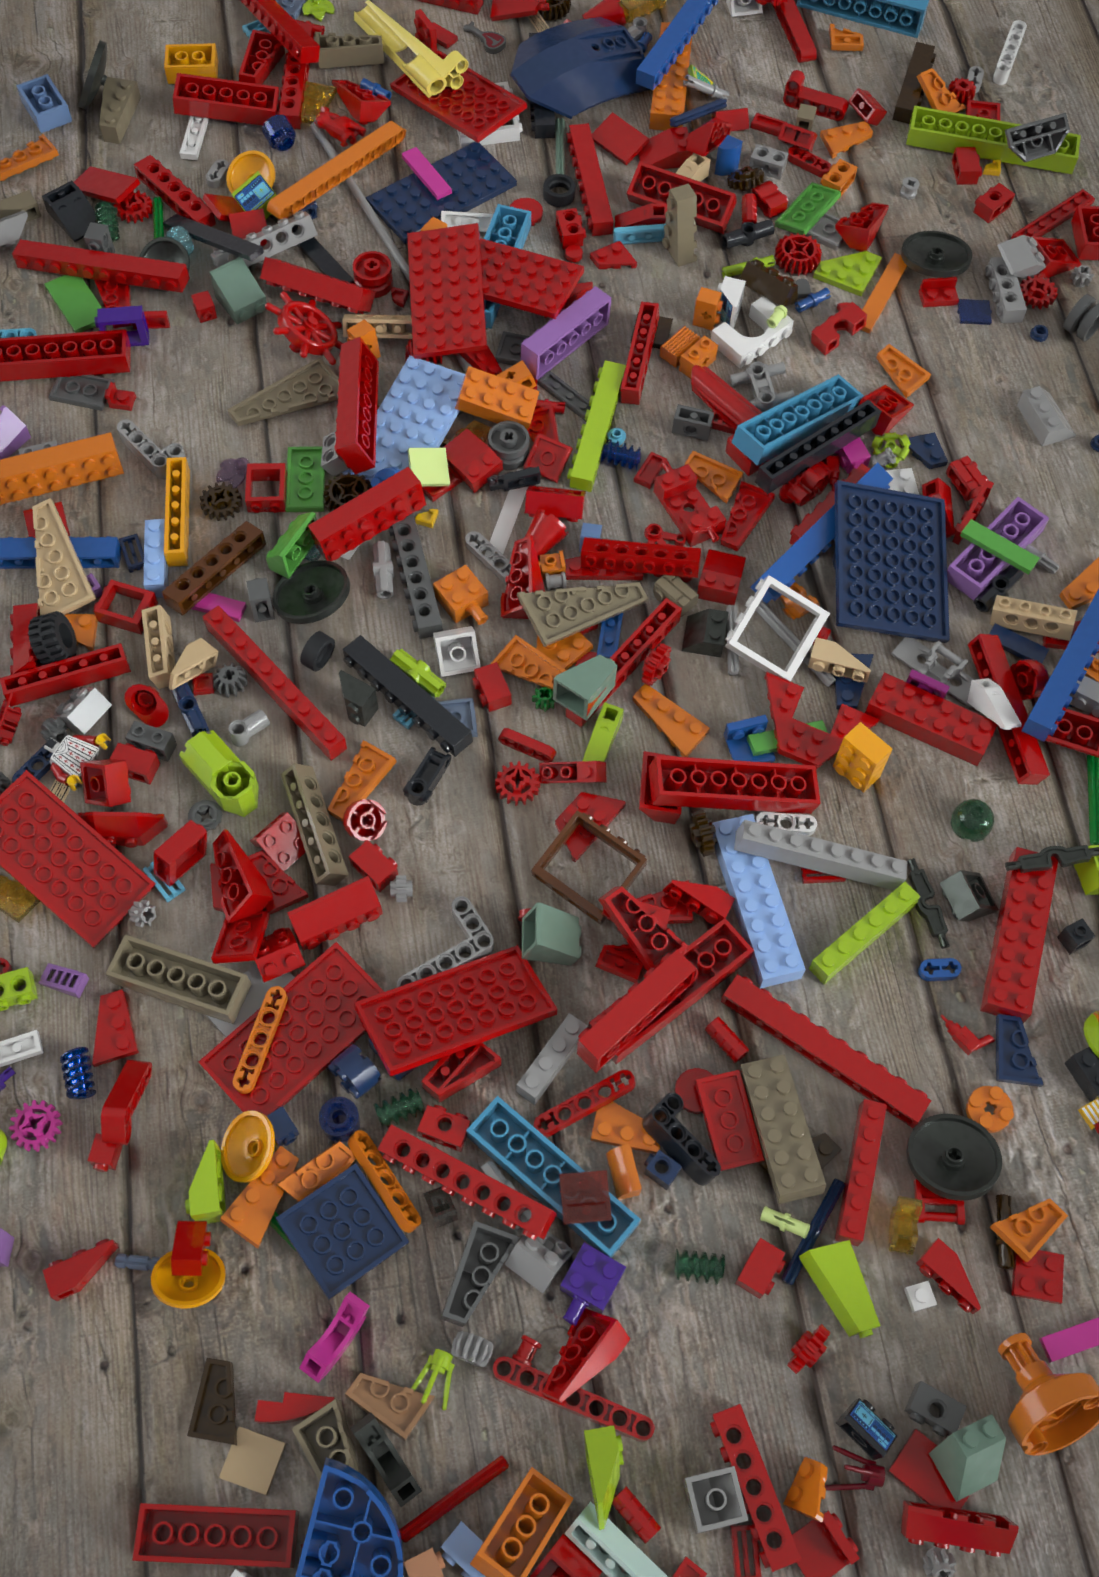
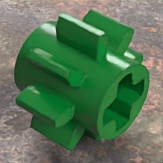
M548 687L535 689L532 702H536V709L540 708L544 712L550 708L554 709V702L556 701L553 700V690Z

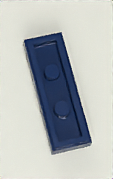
M996 623L989 633L999 636L1003 650L1023 660L1032 659L1043 663L1049 651L1048 648Z

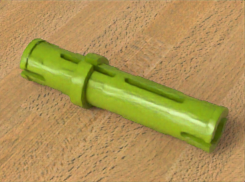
M773 255L762 258L755 257L750 260H760L764 263L765 267L775 266V263H772L775 262ZM747 261L722 267L723 277L742 274Z

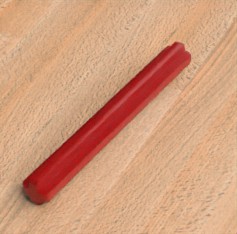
M503 1455L499 1456L399 1529L401 1540L407 1543L508 1469L509 1464Z

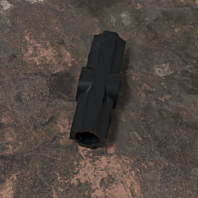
M771 219L756 224L745 222L740 229L722 234V245L725 249L738 245L751 246L755 240L774 234L773 222Z
M1009 565L1000 575L994 577L992 583L975 598L974 604L976 608L981 612H988L994 606L996 596H1005L1023 577L1024 573L1016 567Z

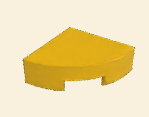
M993 160L992 163L986 164L983 175L1000 176L1001 160Z
M429 509V511L417 514L415 517L416 524L433 528L439 510Z

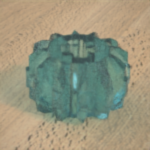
M177 226L167 231L166 237L180 242L187 250L188 255L193 253L194 242L184 227Z

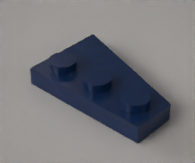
M851 654L870 668L874 654ZM834 675L836 678L834 683L836 709H839L841 704L857 709L865 682H857L851 678Z
M1002 1014L996 1016V1081L1042 1087L1044 1084L1042 1078L1038 1075L1035 1057H1032L1028 1045L1029 1040L1020 1017Z

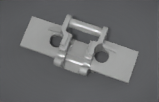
M905 637L891 653V655L913 670L950 686L947 693L969 708L973 707L967 703L971 681L975 679L963 672L969 661L967 659L963 660L942 646L940 641L930 650L914 638ZM936 652L958 667L952 665L949 669H946L937 662L938 655ZM924 657L927 661L925 664H921L917 661V658ZM956 679L961 685L953 686L950 680Z

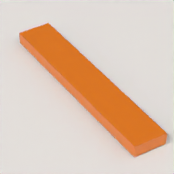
M894 253L862 309L867 314L866 326L861 329L864 332L871 333L908 267L900 254Z

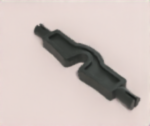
M1087 845L1070 848L1049 846L1039 853L1019 856L1017 861L1006 862L1005 868L1007 872L1020 869L1021 873L1046 871L1052 867L1051 857L1057 858L1060 866L1064 868L1078 863L1089 862L1091 857L1099 856V847L1088 849Z
M909 859L907 864L911 872L908 878L912 888L921 896L915 905L916 910L926 920L932 937L938 938L941 949L948 948L950 946L946 937L948 928L941 907L925 903L926 900L934 897L935 891L928 881L924 869L919 870L916 859Z

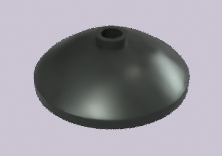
M159 237L153 239L146 244L139 257L186 264L189 273L190 258L188 252L180 242L173 238ZM154 289L156 291L167 292V290Z

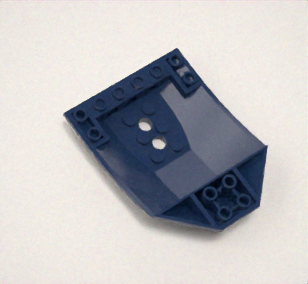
M602 17L564 23L528 38L519 44L510 74L528 100L569 119L589 108L614 98L651 90L635 84L637 68L645 59L643 50L624 26Z

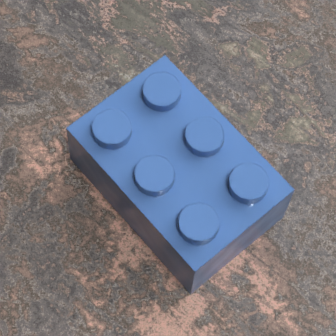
M48 74L16 85L21 102L41 133L72 122L68 105Z

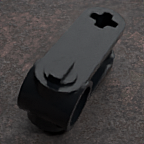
M435 747L429 749L414 775L403 789L404 796L408 797L411 804L420 806L429 801L433 790L451 762L452 756L450 754L445 755L438 752ZM416 790L422 791L421 793H414Z

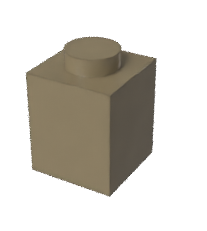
M801 104L795 126L811 131L817 107Z

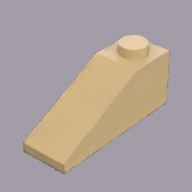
M202 638L190 642L185 647L171 672L169 689L173 690L215 667L218 650Z

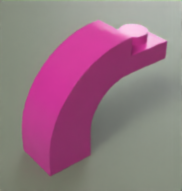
M350 1291L345 1296L327 1330L307 1351L299 1369L319 1383L353 1341L366 1319L365 1314L370 1306Z

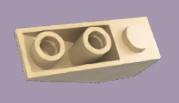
M693 154L686 159L676 174L701 182L709 175L710 159L706 156Z
M816 637L808 668L867 683L871 671L867 666L836 642Z

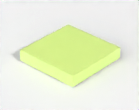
M408 448L409 468L420 480L422 487L450 485L446 448Z

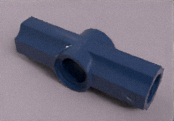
M186 682L171 690L192 737L201 731L207 733L209 731L208 725L188 683Z

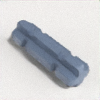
M119 1253L115 1258V1266L117 1268L127 1267L135 1270L148 1271L150 1269L152 1271L160 1258L152 1257L151 1259L149 1256H128L127 1254Z

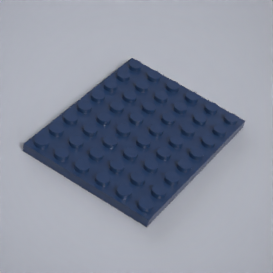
M837 480L834 484L836 626L934 642L940 641L941 643L950 641L945 499Z

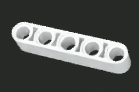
M1016 20L1012 23L993 75V82L995 84L1004 85L1008 80L1027 27L1026 23L1021 20Z

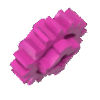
M36 1100L32 1101V1106L24 1103V1110L16 1109L15 1111L18 1116L11 1117L10 1119L15 1123L9 1127V1130L14 1132L10 1137L17 1141L16 1145L20 1148L24 1146V1149L28 1152L32 1147L36 1152H39L42 1145L48 1149L49 1141L56 1142L54 1135L61 1134V1131L57 1128V1126L63 1125V1122L57 1119L61 1114L55 1111L56 1108L52 1104L48 1105L45 1100H42L40 1105ZM35 1112H45L46 1114L42 1113L39 1115ZM31 1137H35L37 1140H28V1139L31 1138Z

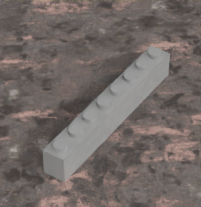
M744 820L736 831L734 850L890 890L898 888L907 878V861L748 820Z

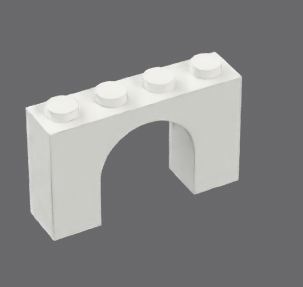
M762 296L751 304L749 317L765 331L764 334L758 337H746L724 322L712 330L711 340L718 344V350L740 369L744 365L750 364L757 356L763 355L770 347L776 346L783 338L789 337L792 333L794 320L787 315L779 322L776 328L769 327L767 319L774 313L776 305Z

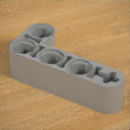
M125 419L117 424V430L122 443L158 478H166L167 458L186 457L183 446L179 443H172L160 450L132 421Z

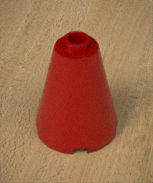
M603 0L582 14V19L602 17L619 25L626 26L624 11L619 3L620 0Z
M538 509L525 535V537L533 536L538 560L540 555H545L569 533L568 531L565 532L566 526L551 513L549 516L545 515V510Z

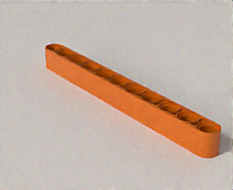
M393 121L387 122L272 198L267 205V211L279 220L283 218L288 219L401 143L406 136V130Z

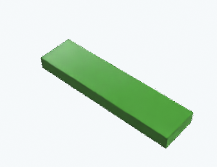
M972 519L960 535L1028 575L1040 559L1038 556Z
M823 720L806 723L828 733ZM774 730L748 735L747 741L753 756L777 751V740Z

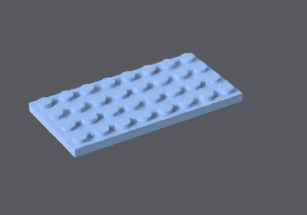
M409 355L377 410L375 468L359 473V477L364 475L371 482L376 473L384 468L405 469L409 466L408 448H439L460 411L455 409L465 374L422 359H415ZM351 469L342 472L344 475H347L348 472L354 475Z

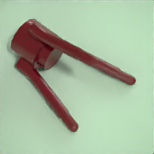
M836 1445L832 1446L834 1451L865 1464L862 1468L848 1464L844 1465V1469L860 1473L861 1481H865V1483L825 1485L826 1491L860 1489L874 1491V1487H883L885 1482L884 1466L877 1465L876 1461L865 1459Z

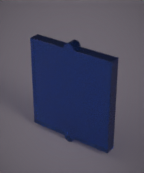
M959 299L957 313L959 314L960 324L991 325L992 310H990L989 300Z

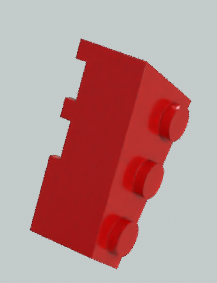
M483 1042L442 1057L422 1079V1088L440 1103L502 1066L501 1057Z

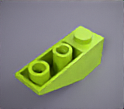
M604 703L582 761L605 762L623 721V708Z

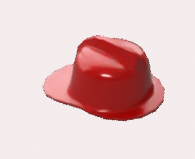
M135 684L127 689L124 698L126 705L142 722L153 727H160L166 723L169 710L155 688L148 685Z

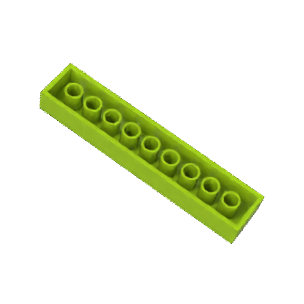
M914 106L906 145L947 153H954L955 147H976L977 154L982 159L1001 160V162L1072 174L1079 156L1081 135L1068 133L1055 154L1024 162L1009 148L1005 134L1006 129L1017 127L1021 124Z

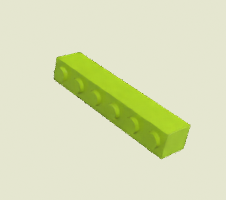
M906 882L902 883L814 958L809 970L824 985L914 908L921 896Z

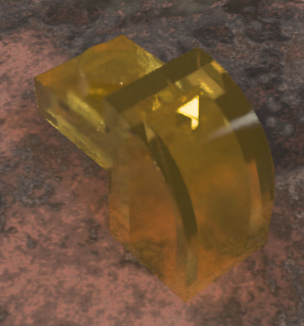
M898 1196L896 1205L892 1207L890 1215L889 1251L913 1255L918 1241L917 1223L923 1208L922 1200Z

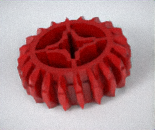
M798 232L796 235L790 233L789 236L784 235V238L780 239L777 243L774 259L776 264L779 265V269H784L785 273L791 272V275L796 273L798 276L800 273L806 275L807 272L812 273L821 262L822 249H820V244L817 243V240H812L811 236L807 237L805 233L803 235H799Z

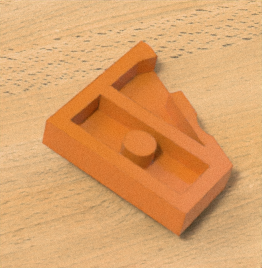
M830 24L831 50L863 51V34L852 32L846 28L841 31L835 28V24Z
M804 1457L783 1504L791 1510L822 1523L824 1514L820 1512V1502L822 1499H825V1482L827 1480L828 1467L821 1462Z

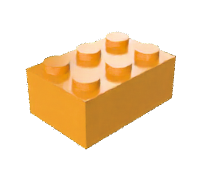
M167 44L165 46L164 69L168 84H175L177 73L218 78L219 60L216 44Z
M860 722L843 738L833 767L839 775L846 777L853 787L860 789L864 793L880 778L893 748Z

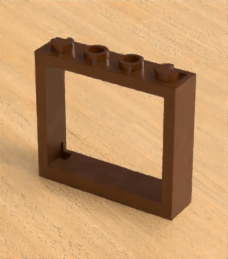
M577 810L532 868L531 873L534 878L595 922L602 925L606 919L602 915V910L545 870L579 825L636 865L621 885L626 890L629 889L647 865V859L639 849L633 850L630 848L625 839L620 836L616 838L605 825L601 824L599 826L593 822L594 819L589 814L587 815L584 812L582 814Z

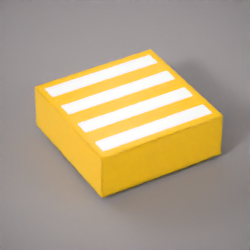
M1099 1098L1078 1109L1091 1130L1095 1128L1093 1124L1099 1121Z

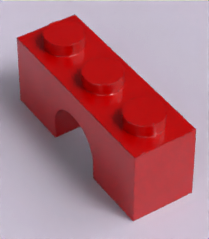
M854 302L843 306L834 316L831 315L823 324L816 326L812 330L811 343L826 356L839 346L840 334L837 331L845 330L853 336L866 326L867 314Z

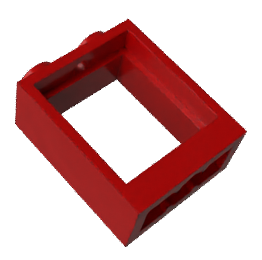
M285 463L247 464L245 503L248 512H286L287 469ZM253 481H280L279 496L252 497Z
M111 579L108 585L104 587L99 602L95 603L93 610L98 622L142 635L144 632L142 610L157 606L158 601L155 592ZM116 593L141 601L133 618L107 611Z
M190 820L153 852L154 875L171 887L206 856V829L201 824H196Z

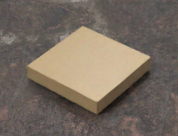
M239 1426L237 1429V1446L231 1445L219 1478L268 1495L286 1443Z

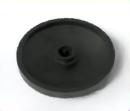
M99 40L78 105L82 109H86L96 96L100 85L104 86L107 76L104 75L107 62V43Z
M940 231L914 233L905 239L901 250L902 260L909 268L920 274L937 278L954 277L964 273L970 267L973 256L971 248L965 241L957 236Z
M326 560L308 562L298 566L289 579L283 577L278 582L273 592V605L278 615L287 622L294 624L314 623L330 616L343 605L350 592V580L346 571L335 562Z
M956 1114L930 1116L916 1125L908 1140L906 1154L912 1173L924 1187L941 1197L960 1201L979 1198L994 1187L1000 1176L1002 1155L996 1140L983 1126L967 1117Z

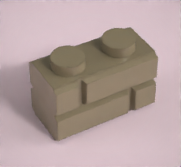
M664 575L654 584L653 593L658 601H663L667 598L681 607V617L695 607L698 602L699 595L678 576Z

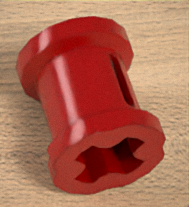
M522 1335V1343L517 1353L513 1354L512 1359L531 1367V1361L537 1349H541L542 1345L536 1340Z

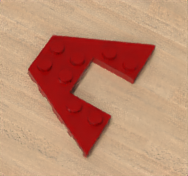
M766 672L764 677L768 688L767 696L770 700L771 719L774 721L777 752L804 765H814L818 769L824 762L829 761L838 753L843 738L856 725L861 722L868 729H871L880 720L845 704H841L829 734L792 718L804 687L769 672Z

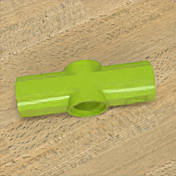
M402 648L400 650L397 649L393 653L390 661L434 698L439 697L443 693L446 683L432 673L430 667L424 661H417Z

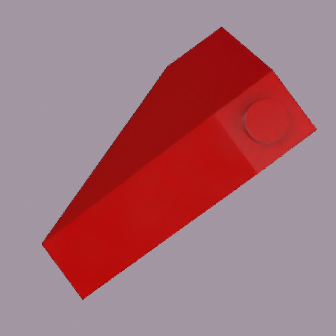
M872 202L862 207L860 212L850 213L849 218L842 217L836 223L835 229L849 248L859 252L867 251L880 228L889 205Z
M531 535L514 542L510 558L512 566L509 576H506L505 579L507 583L505 593H502L500 599L501 617L529 619L517 597V593H533L540 590L545 592L533 536Z
M224 829L212 844L215 865L220 870L221 879L218 880V887H222L223 898L220 899L221 907L228 923H233L261 912L273 898V895L266 880L230 832Z

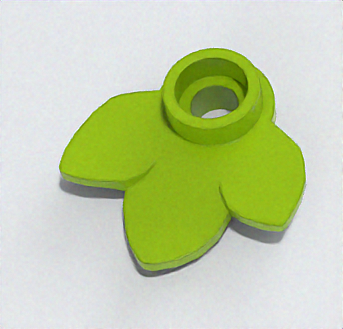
M308 0L303 4L302 12L304 16L312 14L314 18L321 22L325 13L334 14V6L328 0Z

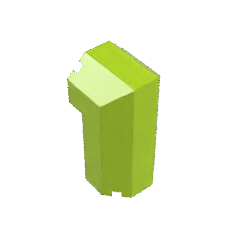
M211 730L210 734L201 731L184 745L187 748L186 751L183 752L181 750L179 754L182 763L224 811L245 817L258 808L259 785L255 773L245 761L239 760L214 730Z

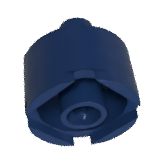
M352 1044L335 1058L328 1068L335 1077L339 1076L342 1080L340 1083L341 1087L348 1094L351 1093L355 1099H358L381 1081L382 1078H380L381 1075L368 1057L365 1058L363 1055H359L362 1050Z

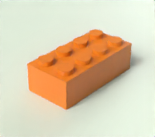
M468 366L455 409L497 424L503 421L518 422L528 430L540 391Z
M531 1467L470 1562V1565L486 1577H527L574 1498Z

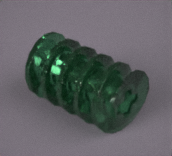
M102 201L95 205L96 223L108 225L112 242L119 240L118 209L109 202Z
M409 1088L407 1090V1097L403 1092H400L399 1100L391 1096V1104L385 1099L382 1100V1108L377 1103L373 1104L381 1126L385 1125L389 1129L391 1121H394L398 1126L400 1125V1117L407 1122L409 1113L414 1118L417 1117V1110L424 1114L425 1107L417 1088L416 1093Z
M676 1248L674 1273L677 1280H680L681 1275L685 1274L686 1281L689 1282L691 1276L694 1275L695 1281L698 1283L701 1276H704L705 1283L708 1284L710 1278L713 1277L715 1285H718L720 1278L724 1276V1254H721L718 1260L716 1253H712L708 1259L707 1253L703 1251L699 1258L697 1251L694 1250L689 1257L688 1251L684 1249L680 1256Z

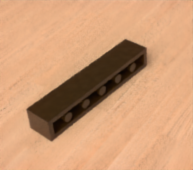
M916 42L892 120L910 124L914 106H921L924 91L916 76L933 67L936 57L934 53L935 46Z

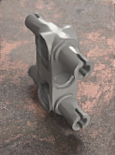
M758 361L752 363L743 372L730 374L732 386L750 383L754 399L749 400V402L761 412H765L795 397L793 390L777 394L770 379L772 376L786 373L784 362L767 365Z

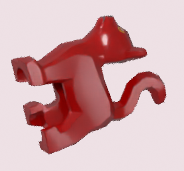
M322 106L321 113L317 114L314 120L318 129L326 130L331 137L341 142L340 145L342 147L348 146L347 139L354 145L357 143V135L364 137L366 133L364 127L346 116H339L329 112L330 109L328 107Z

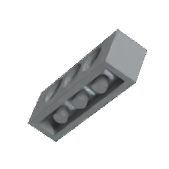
M992 257L985 268V274L989 279V288L992 289L993 302L996 303L997 316L1000 317L1001 323L1022 322L1027 308L1018 277L1011 275L1003 257Z

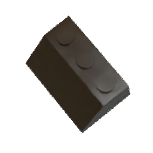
M760 260L747 261L739 280L746 281L745 286L778 305L788 306L797 302L798 285L793 283L794 280L792 278L779 275L778 270L765 267L764 263Z

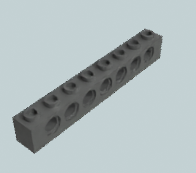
M412 513L404 520L390 526L388 530L390 536H394L392 546L394 552H398V556H396L397 566L402 567L400 578L402 583H406L404 594L406 599H410L411 604H408L410 616L414 615L415 619L412 620L413 630L418 632L420 639L432 637L435 632L443 631L414 514Z

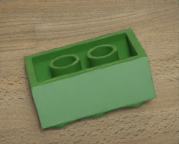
M314 512L298 515L289 524L285 534L279 537L276 546L266 556L270 570L288 579L291 577L314 546V541L308 525L317 520Z

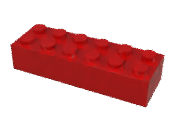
M177 73L173 93L174 114L276 127L279 87Z
M639 161L626 193L629 202L641 206L667 204L669 189L689 184L697 196V217H694L696 225L724 234L737 203L735 193Z
M269 257L264 259L260 279L266 280L265 284L277 286L304 297H311L316 301L326 302L338 308H345L353 313L364 314V311L371 312L376 293L374 290Z
M408 466L308 525L317 550L326 561L337 560L341 555L354 550L358 545L372 539L375 535L387 530L393 524L404 520L415 511L421 510L427 505L421 482Z
M885 672L865 711L866 714L880 719V723L975 766H978L998 725L984 716Z
M678 950L672 954L667 953L661 959V964L656 969L652 967L644 975L645 979L640 984L636 982L629 988V994L623 999L619 997L612 1004V1009L607 1014L603 1012L595 1020L596 1024L591 1029L587 1027L579 1034L577 1055L595 1073L692 984L697 968Z
M140 1503L132 1561L294 1568L300 1511Z

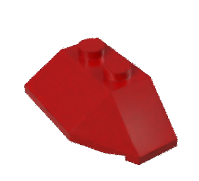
M141 812L78 813V816L114 847L116 845L129 848L144 846L168 827L164 814Z

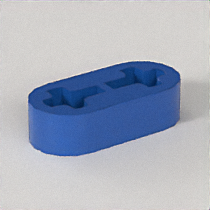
M953 958L927 959L919 966L918 974L925 981H949L959 976L962 967L958 960ZM948 965H950L952 969H955V971L951 973L950 970L942 969H946ZM927 966H929L930 970H934L931 975L928 971H924Z

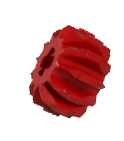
M962 77L961 79L955 78L954 81H951L948 90L956 95L955 99L960 104L966 105L967 100L974 99L976 86L973 81H969V78L963 79Z

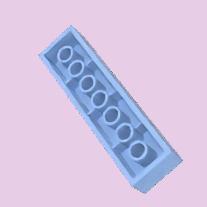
M753 814L713 822L717 839L714 848L728 893L735 898L732 905L742 936L754 949L750 961L759 988L801 979L806 969L768 858L734 850L736 831L744 820L755 822Z

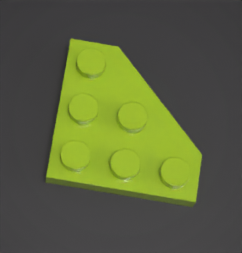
M868 251L824 260L818 265L813 278L861 297L881 263L882 257Z

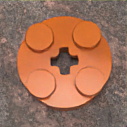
M998 1086L979 1087L968 1098L966 1104L967 1117L979 1123L989 1133L1003 1130L1014 1117L1010 1098ZM986 1104L994 1107L993 1115L990 1112H985Z

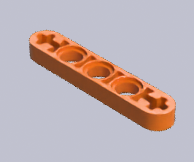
M280 986L271 987L267 991L233 1077V1086L241 1094L250 1093L254 1089L285 1009L288 997L285 990ZM277 993H280L282 999L276 1000L275 1007L278 1010H275L274 1008H272L274 1004L272 995L276 996ZM266 1013H273L275 1015L272 1023L266 1024L263 1022V1016ZM258 1034H265L267 1036L266 1042L262 1045H257L254 1042ZM251 1055H256L259 1058L255 1066H248L246 1064L247 1058ZM243 1069L254 1072V1074L248 1073L247 1080L250 1083L248 1085L245 1084L242 1088L239 1080L245 1079L246 1072Z
M362 1130L355 1131L348 1139L350 1150L398 1226L404 1232H413L421 1224V1217L386 1161L382 1158L381 1153L377 1150L370 1136ZM368 1157L373 1159L376 1165L370 1163ZM380 1177H383L388 1182V1185L383 1183ZM393 1196L400 1201V1204L393 1200Z

